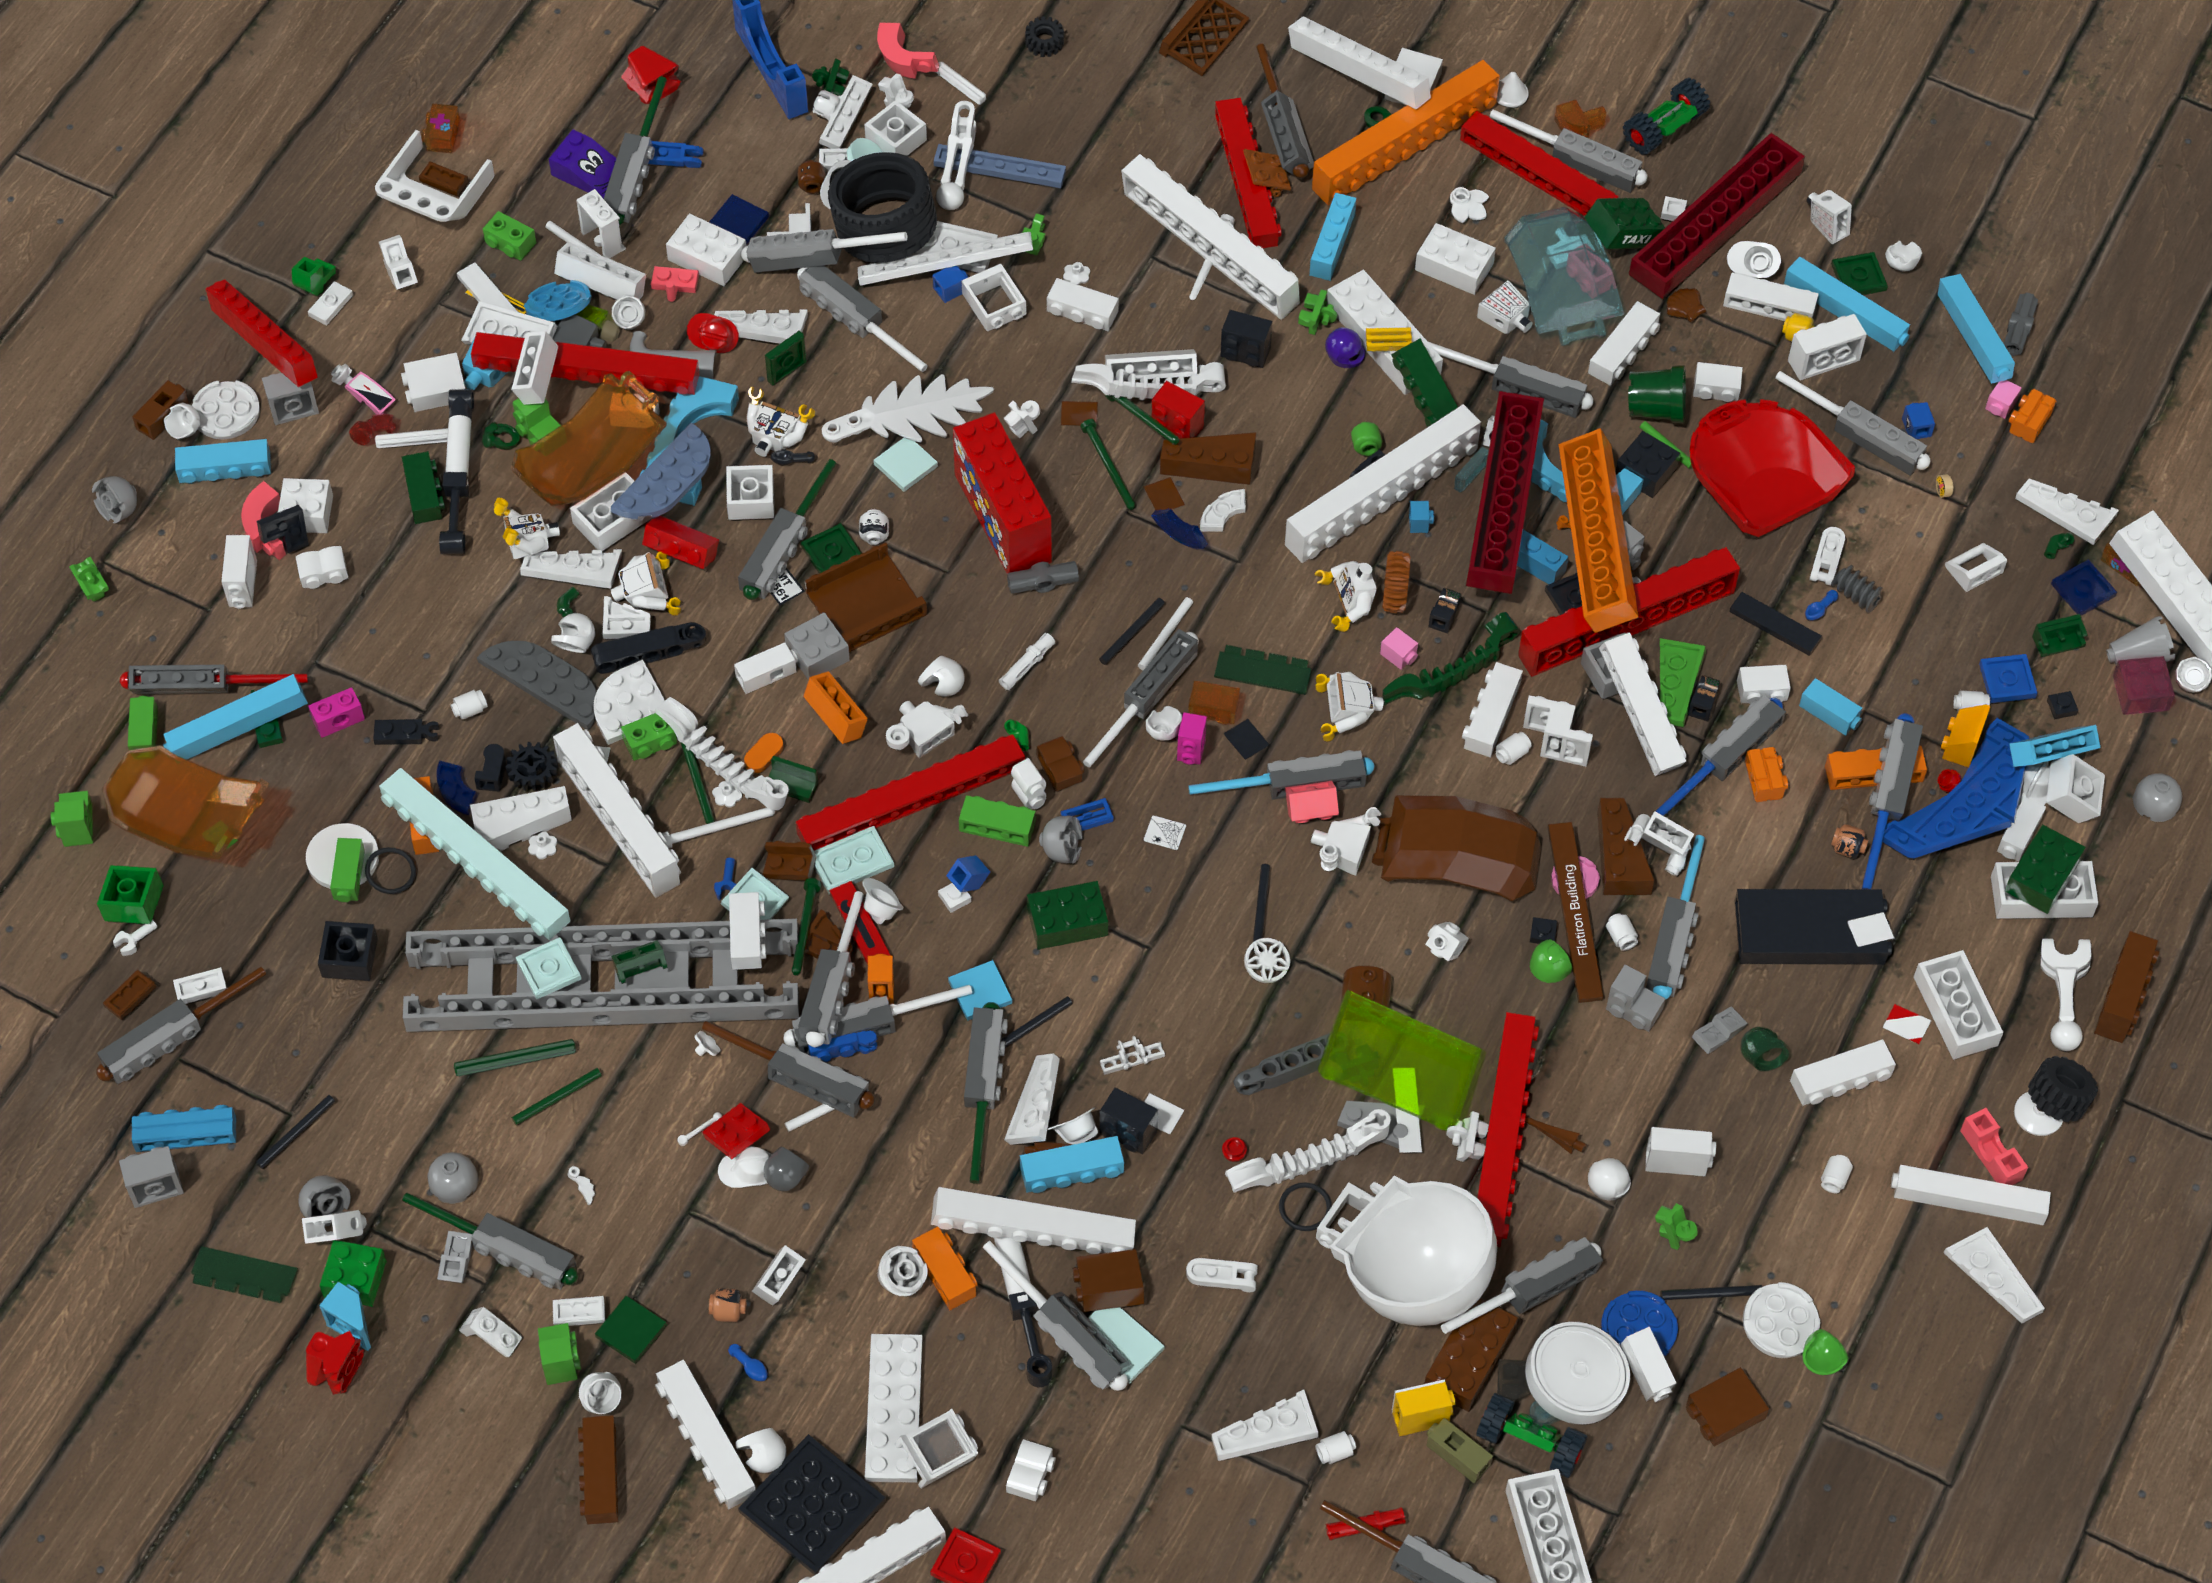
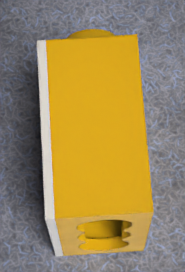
M1445 1379L1395 1391L1392 1414L1399 1437L1429 1430L1434 1423L1439 1424L1444 1418L1450 1421V1416L1453 1415L1452 1406L1455 1405V1398L1452 1390L1447 1389Z

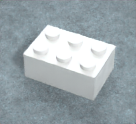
M689 213L666 243L668 261L686 269L698 270L699 275L725 286L744 261L741 257V251L746 246V239Z
M1435 223L1417 253L1415 270L1475 295L1494 264L1496 248Z
M1855 314L1842 316L1837 320L1821 323L1807 330L1802 329L1793 336L1788 362L1798 379L1803 380L1860 361L1867 334Z
M623 472L570 508L573 524L597 550L604 551L652 518V515L638 516V519H630L610 512L611 505L634 482L626 472Z

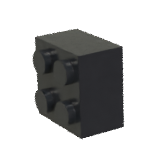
M1229 310L1221 332L1220 357L1230 361L1242 362L1249 366L1263 368L1271 349L1273 321Z
M1642 431L1618 459L1615 472L1617 475L1625 468L1643 478L1641 492L1653 498L1678 469L1681 453Z
M325 921L318 959V967L322 978L370 981L378 940L374 924Z
M1115 1087L1100 1109V1133L1105 1138L1118 1136L1119 1143L1123 1144L1127 1150L1131 1152L1137 1151L1143 1155L1158 1130V1109Z

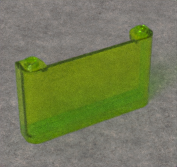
M1347 990L1342 998L1318 1066V1071L1327 1080L1338 1082L1427 1121L1438 1129L1447 1130L1448 1127L1455 1126L1459 1121L1482 1049Z

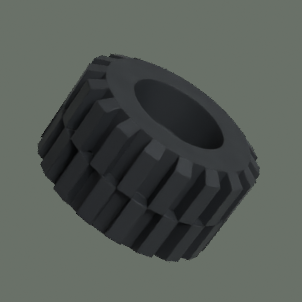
M2053 1056L2052 1058H2046L2042 1062L2028 1085V1093L2032 1096V1102L2037 1105L2036 1107L2039 1110L2044 1111V1114L2052 1116L2056 1120L2061 1119L2064 1122L2071 1120L2074 1122L2083 1117L2095 1099L2098 1087L2096 1086V1080L2092 1078L2093 1075L2083 1065L2078 1064L2074 1060H2069L2067 1057L2059 1058L2058 1056Z

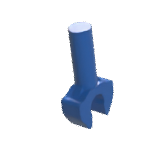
M726 858L723 880L714 884V891L718 900H721L723 890L731 891L736 886L732 882L735 866L734 858Z

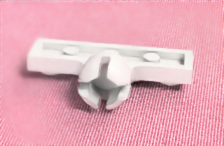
M853 75L843 95L837 96L826 90L819 92L818 95L821 96H817L815 99L813 113L829 121L820 137L819 144L831 149H841L872 89V83Z

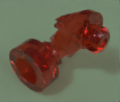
M382 413L373 415V418L366 420V422L358 421L351 427L349 435L355 443L366 445L373 438L374 431L383 429L390 434L395 430L397 425L392 422L394 416Z

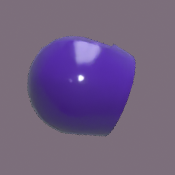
M1340 327L1331 332L1326 339V353L1336 366L1354 368L1363 361L1365 350L1360 336L1354 330ZM1360 352V354H1359V356H1358V358H1357L1356 360H1354V361H1350V360H1349L1350 358H1352L1353 356H1355L1356 354H1358V353Z

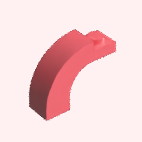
M900 23L879 24L877 33L878 45L887 65L895 73L908 78H916L917 71L924 73L938 72L939 62L934 52H912L903 49L906 35Z
M263 481L251 491L243 504L241 513L242 524L245 534L250 535L256 553L263 548L269 556L273 555L280 560L286 555L283 542L277 538L264 544L259 537L257 521L277 512L280 503L279 493Z

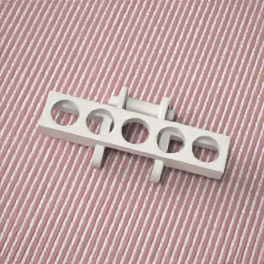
M1135 1036L1132 1037L1131 1041L1125 1043L1119 1040L1118 1046H1116L1117 1049H1120L1119 1055L1100 1060L1104 1075L1123 1069L1127 1070L1129 1067L1142 1063L1147 1064L1149 1061L1165 1057L1161 1042L1143 1047L1142 1044L1138 1045L1140 1042L1139 1039L1136 1040ZM1134 1045L1136 1051L1125 1054L1124 1048ZM1153 1049H1158V1050L1160 1051V1052L1151 1054V1051H1152ZM1135 1056L1137 1061L1131 1063L1128 1061V1058ZM1117 1060H1121V1064L1117 1065ZM1107 1063H1112L1114 1065L1108 1068L1104 1067Z

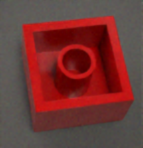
M1166 380L1152 398L1151 417L1178 436L1179 439L1194 438L1203 429L1205 400Z

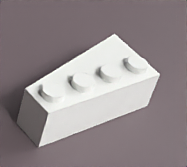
M565 786L470 805L475 831L500 851L509 848L510 844L522 840V842L531 838V835L540 831L546 832L572 821Z

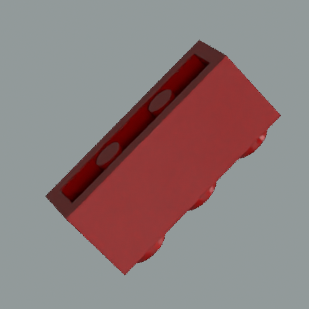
M657 516L646 524L642 545L704 569L715 560L719 539L665 517Z

